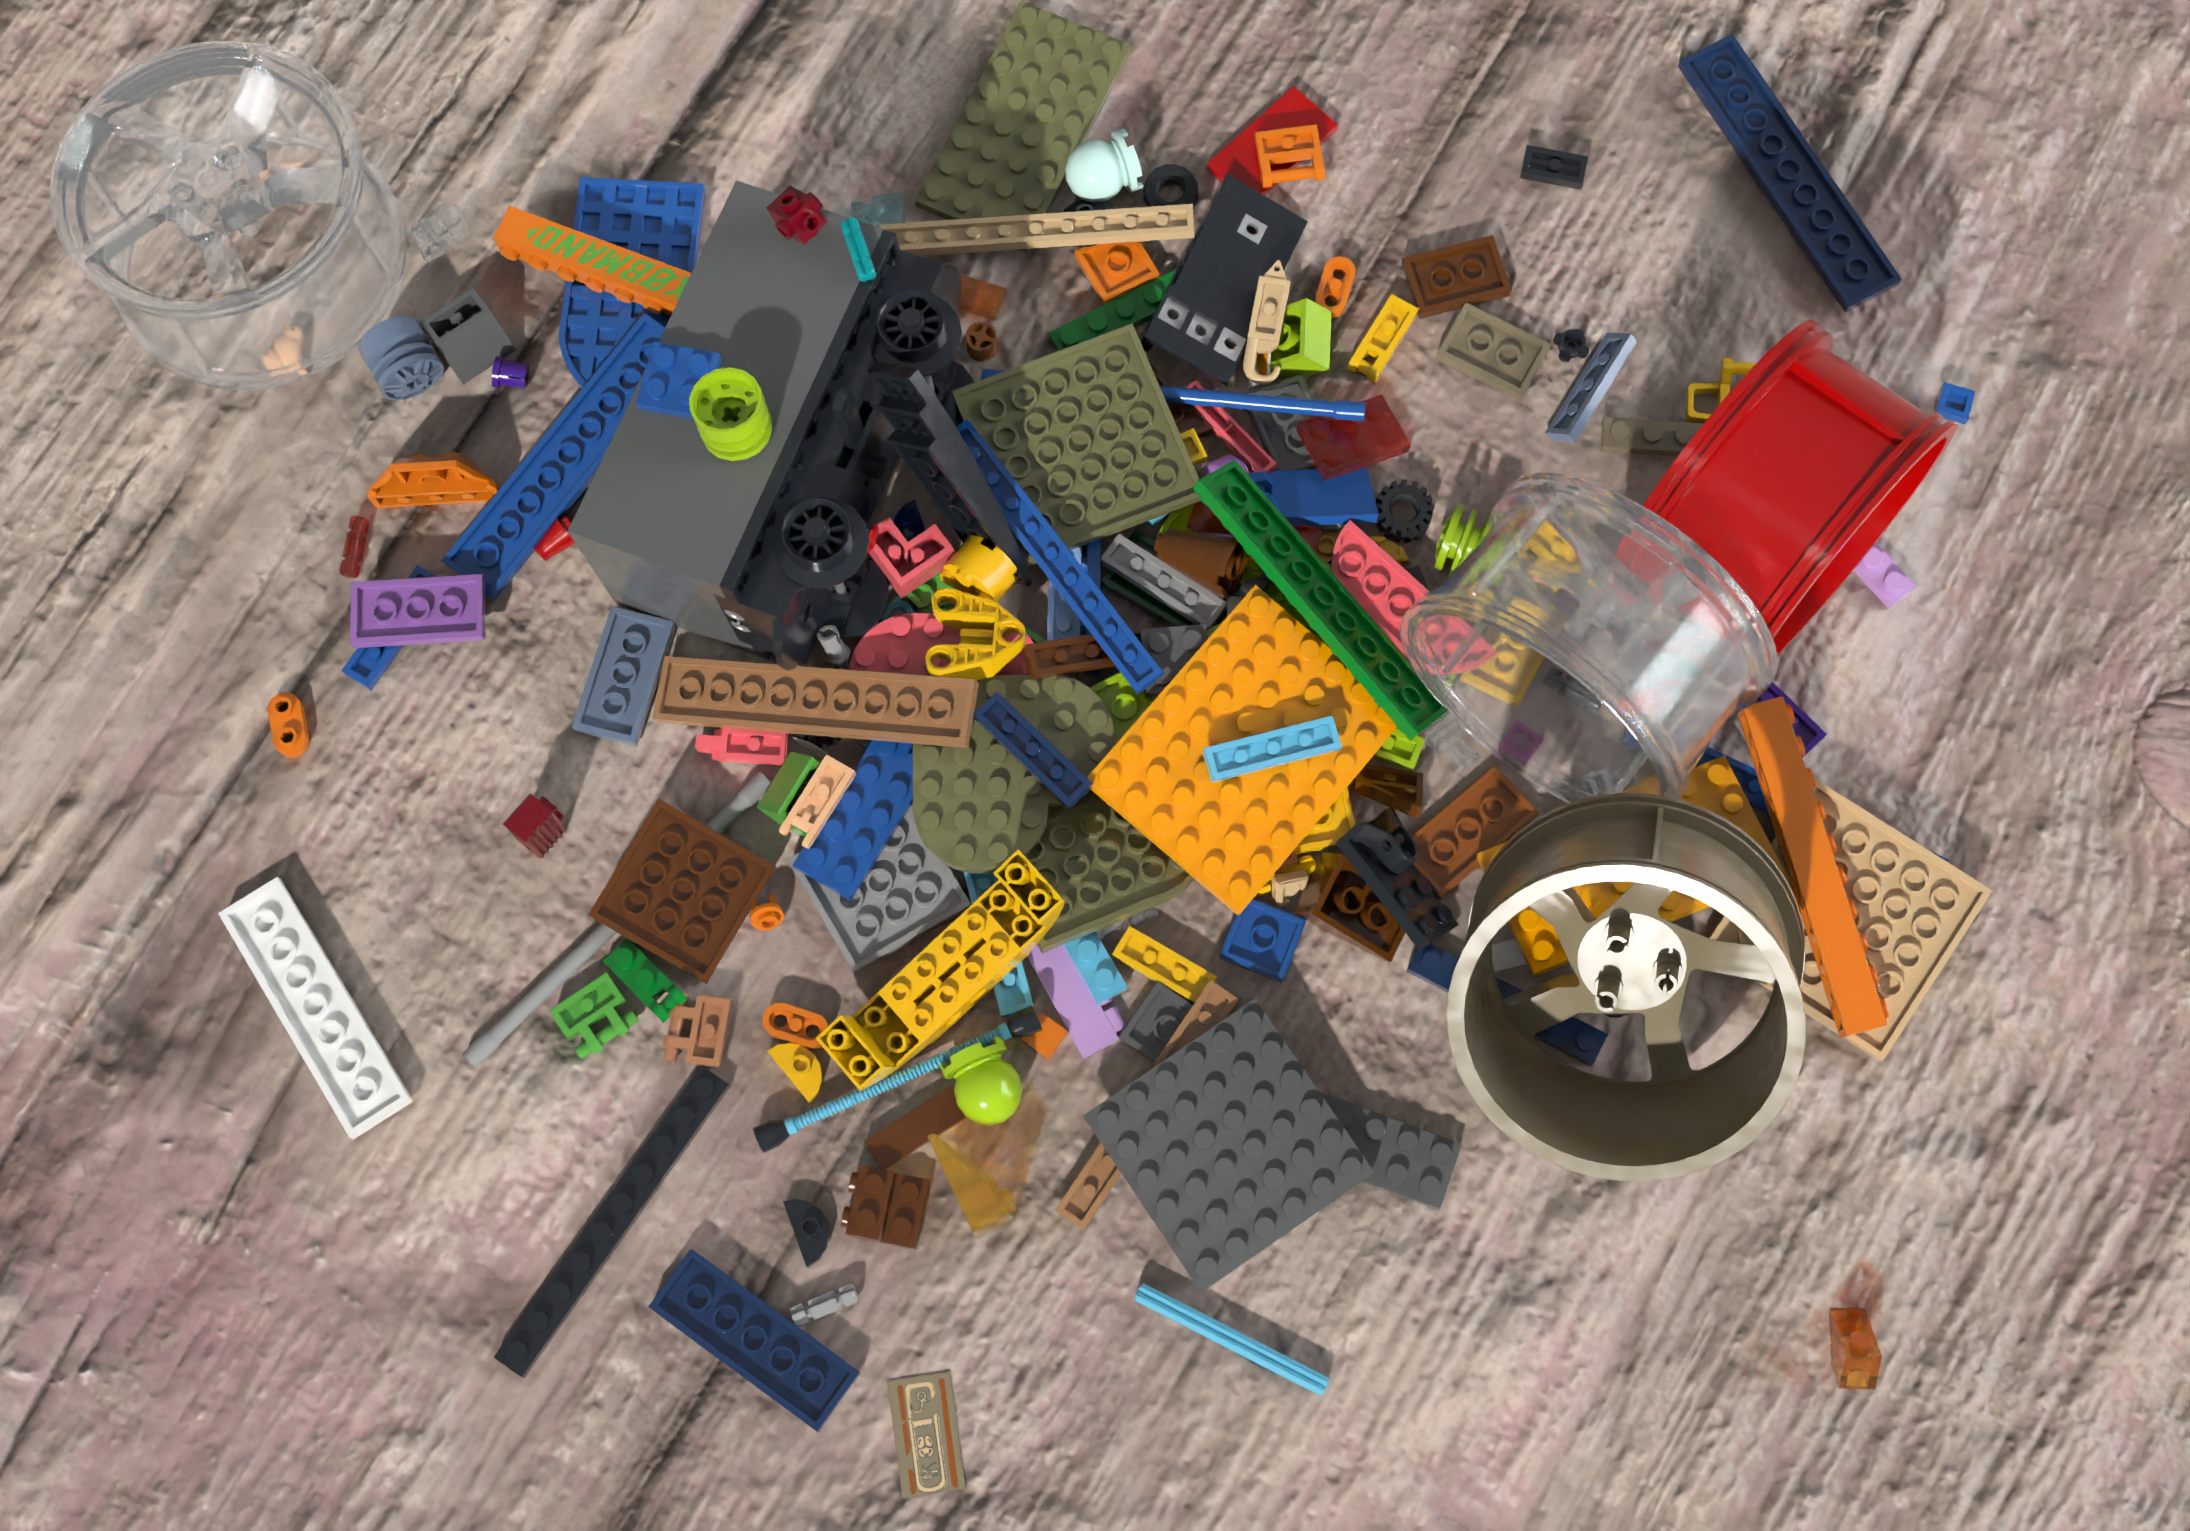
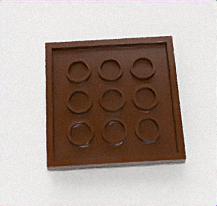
M658 799L588 916L707 984L776 866Z

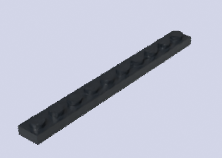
M702 1065L699 1067L495 1354L494 1358L520 1377L525 1378L729 1090L731 1086Z

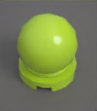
M994 1037L992 1039L994 1045L983 1048L981 1042L971 1045L950 1056L952 1064H946V1062L940 1064L945 1079L954 1078L956 1080L954 1094L957 1106L966 1118L976 1124L991 1126L1002 1123L1014 1114L1021 1102L1022 1085L1020 1076L1010 1063L1001 1059V1056L1007 1052L1002 1037Z

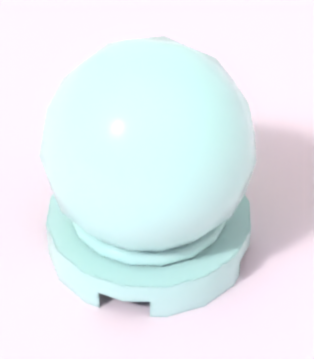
M1124 128L1110 134V142L1101 139L1088 140L1078 145L1069 155L1065 168L1066 181L1072 192L1081 200L1091 203L1105 202L1116 196L1122 186L1126 187L1129 193L1143 188L1142 182L1139 183L1137 181V178L1142 176L1140 163L1134 145L1129 147L1126 145L1124 138L1128 137V133Z

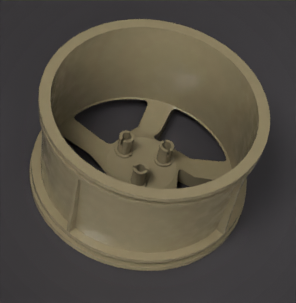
M1614 793L1593 796L1555 808L1522 828L1501 848L1480 880L1472 902L1464 947L1455 966L1448 992L1447 1028L1452 1055L1458 1072L1477 1105L1496 1127L1530 1153L1551 1164L1595 1178L1616 1181L1664 1180L1706 1169L1726 1160L1745 1148L1762 1134L1788 1101L1797 1082L1804 1057L1806 1015L1801 985L1805 967V935L1798 904L1787 879L1768 853L1745 831L1706 808L1662 795ZM1599 882H1635L1597 919H1595L1575 889L1572 888ZM1672 890L1678 891L1711 906L1729 918L1745 932L1755 945L1710 939L1663 919L1659 916L1658 909ZM1528 906L1554 927L1575 974L1555 977L1503 999L1493 969L1492 938L1513 916ZM1700 969L1770 983L1773 991L1769 1003L1750 1034L1723 1058L1705 1068L1693 1070L1689 1065L1679 1026V1017L1690 972ZM1578 1013H1641L1645 1015V1036L1652 1077L1648 1081H1624L1587 1073L1568 1065L1548 1053L1535 1042L1534 1037L1537 1033Z

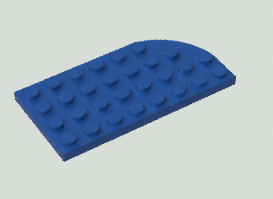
M580 177L573 229L692 273L697 263L705 187L701 183ZM576 280L574 282L566 281L559 329V344L562 356L573 379L582 389L644 313L664 327H666L671 316L662 312L660 314L651 313L643 305L635 302L624 303L617 299L614 294L606 291L602 293L595 292L582 282Z

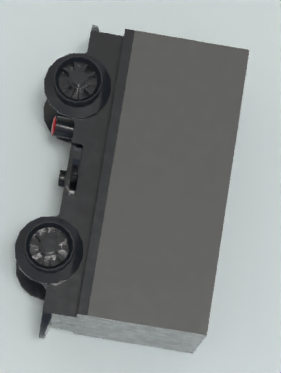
M736 180L659 342L720 353L722 358L720 368L732 367L741 369L753 376L762 390L765 403L772 417L773 431L769 442L758 454L746 460L729 461L716 457L707 450L693 419L638 409L636 400L644 376L643 373L568 529V533L616 605L638 613L674 621L676 627L770 660L772 653H774L777 665L789 671L796 668L799 663L806 665L818 638L817 633H820L819 630L827 625L836 626L841 639L860 636L876 626L887 608L889 590L886 576L878 565L866 558V556L873 550L879 535L878 525L870 523V520L899 455L887 440L895 429L877 406L885 397V394L871 377L868 370L875 362L918 369L956 427L963 420L953 399L952 391L972 384L974 381L964 366L953 361V358L959 351L962 338L961 325L957 315L962 284L961 273L957 266L948 263H938L900 250L896 233L858 221L876 272L874 279L861 282L858 279L840 226L843 220L849 219L848 217L821 209L828 222L819 230L814 238L810 239L805 245L793 238L788 240L776 229V222L766 209L779 194Z

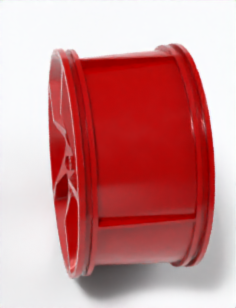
M1808 320L1798 325L1775 344L1709 416L1664 474L1622 538L1608 569V578L1615 584H1622L1623 588L1628 592L1637 591L1642 587L1650 592L1729 660V670L1733 673L1742 671L1739 679L1745 684L1758 677L1791 644L1851 575L1928 476L1949 445L1958 426L1952 420L1942 424L1943 416L1938 412L1928 415L1832 353L1833 337L1826 331L1822 332V327L1814 320Z

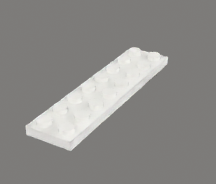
M274 878L218 913L349 1138H357L413 1102L280 878Z

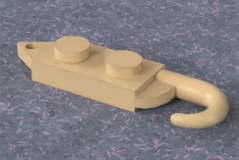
M1277 260L1264 276H1259L1243 359V371L1246 377L1253 383L1260 385L1274 381L1281 370V367L1277 365L1270 374L1260 375L1255 369L1257 354L1273 352L1280 343L1291 281L1287 280L1280 260Z

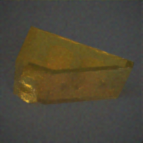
M934 1133L927 1136L976 1239L1014 1221L1011 1212L1017 1210L1007 1187L1000 1189L993 1178Z

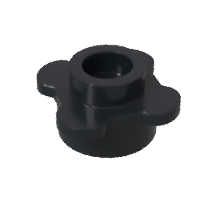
M1569 329L1563 334L1557 333L1554 336L1553 343L1558 346V358L1562 362H1569L1570 359L1576 357L1585 358L1588 356L1589 348L1585 346L1586 339L1583 331L1580 329ZM1572 343L1574 347L1570 348L1568 344Z

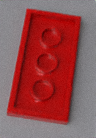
M1293 86L1207 163L1206 169L1221 183L1228 174L1265 196L1278 183H1273L1272 187L1262 188L1254 139L1255 132L1317 124L1321 145L1337 131L1338 124ZM1303 161L1272 164L1270 167L1271 171L1296 168Z

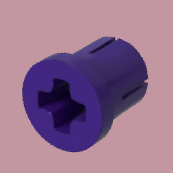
M497 355L492 370V387L500 388L503 385L526 389L529 380V374H526L530 370L529 364L505 360L504 356Z

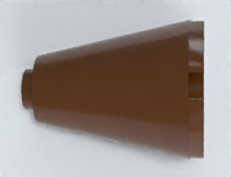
M1168 529L1164 534H1159L1154 546L1158 559L1218 597L1225 599L1230 598L1228 591L1235 592L1239 587L1248 562V558L1242 557L1243 546L1231 533Z

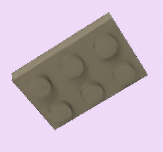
M1465 303L1437 352L1436 359L1521 401L1547 355L1551 344Z

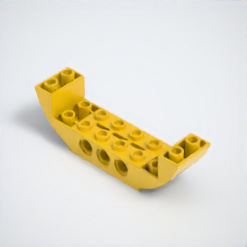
M1019 849L993 872L999 880L853 1016L840 1015L815 1038L860 1091L884 1079L930 1044H933L1031 953V950L1044 937L1059 917L1064 907V899Z

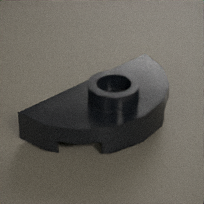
M799 1199L783 1201L806 1267L809 1268L820 1261L827 1249L831 1237L829 1222L823 1212L808 1201Z

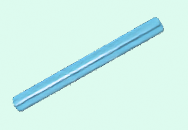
M1146 1284L1139 1286L1134 1298L1136 1302L1318 1395H1322L1325 1392L1329 1383L1328 1377Z

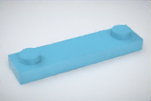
M1332 715L1206 747L1202 750L1210 781L1214 783L1339 751L1342 745Z

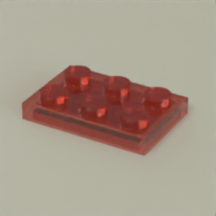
M1382 394L1360 401L1366 402L1364 422L1338 420L1323 416H1316L1298 422L1296 431L1324 481L1409 452L1411 443Z

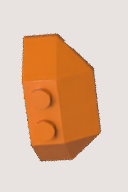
M447 452L443 456L433 457L425 454H415L411 458H400L390 464L367 490V497L376 508L490 502L500 487L466 455L456 452Z

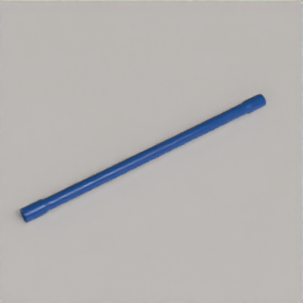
M982 369L981 380L1005 370ZM1160 386L1167 403L1323 416L1338 420L1364 422L1366 402L1328 401Z

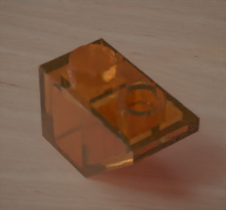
M1853 1307L1830 1308L1831 1364L1839 1389H1876L1882 1355L1866 1309Z

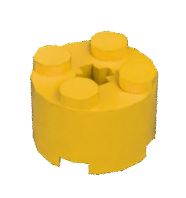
M971 535L966 538L945 563L943 570L939 574L940 578L945 584L954 587L956 590L999 604L1018 581L1019 577L1013 575L1017 568L1011 559L997 546L991 551L986 546L980 544L983 538Z

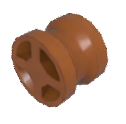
M977 322L969 326L965 335L968 354L976 361L982 362L993 358L998 350L997 334L994 327L987 322Z

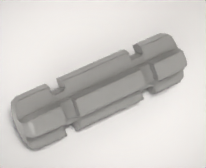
M848 1283L839 1287V1291L836 1293L834 1290L807 1300L808 1304L803 1305L801 1302L791 1306L789 1310L793 1323L801 1326L810 1322L809 1318L811 1317L816 1320L841 1310V1305L848 1307L858 1302V1295L853 1284Z

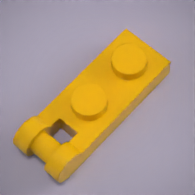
M1391 294L1351 358L1347 369L1355 374L1360 372L1366 375L1368 381L1376 384L1390 358L1418 315L1419 308ZM1367 354L1377 359L1374 365L1364 360Z

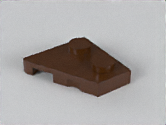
M1365 765L1355 777L1354 792L1411 817L1420 819L1423 802L1424 773Z

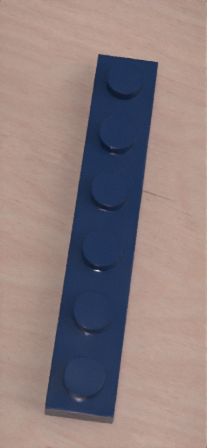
M1430 944L1421 951L1417 950L1407 972L1448 993L1453 972L1459 958ZM1495 977L1503 999L1522 992L1521 989ZM1572 1016L1537 1033L1534 1038L1592 1066L1608 1034Z

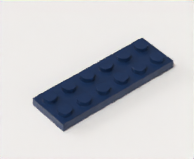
M693 1249L688 1251L648 1306L817 1432H820L861 1373Z

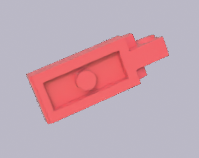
M722 727V729H715L714 735L697 734L695 748L698 753L712 754V759L720 760V762L782 766L788 757L790 734Z

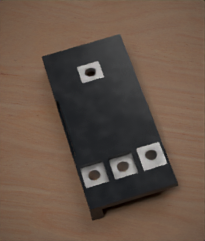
M1227 174L1219 185L1194 234L1195 238H1192L1140 340L1144 351L1149 352L1153 345L1227 386L1246 349L1259 276H1264L1277 260H1280L1283 270H1285L1308 221ZM1252 226L1256 230V234H1249L1246 227Z

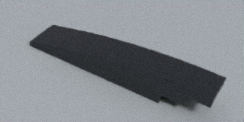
M875 362L868 372L885 394V397L877 406L895 429L887 438L888 442L962 542L967 537L974 535L983 538L980 544L986 546L991 551L997 546L1016 566L1017 571L1013 574L1019 577L1016 584L1030 587L1033 583L1032 578L990 486L956 426L918 369Z

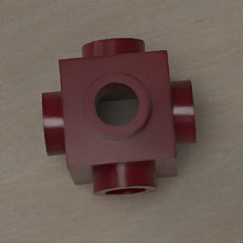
M791 185L766 207L776 222L775 227L779 233L788 240L793 238L804 245L814 238L819 230L828 222L821 211L823 205L820 200L811 192L805 194Z

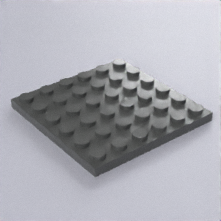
M1256 999L1238 1009L1083 1115L1201 1293L1375 1173Z

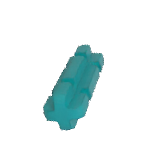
M854 217L843 220L840 224L858 279L861 282L874 279L876 272L858 220Z

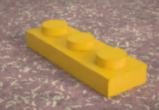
M1131 926L1127 928L1112 953L1113 958L1154 982H1160L1192 1004L1196 1002L1210 980L1213 982L1217 980V976Z

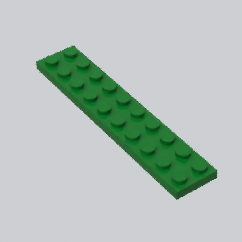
M1235 459L1196 482L1192 488L1200 496L1202 502L1213 511L1222 522V525L1243 546L1245 552L1256 561L1266 576L1286 596L1288 602L1300 612L1309 626L1330 647L1332 653L1343 662L1353 677L1362 684L1374 698L1376 704L1387 713L1397 728L1410 741L1450 710L1448 705Z

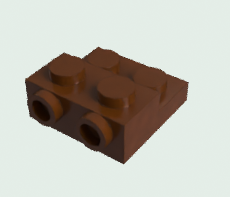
M860 1165L859 1173L852 1172L848 1192L854 1193L851 1207L845 1206L842 1214L841 1227L847 1228L845 1234L852 1238L916 1250L930 1180Z

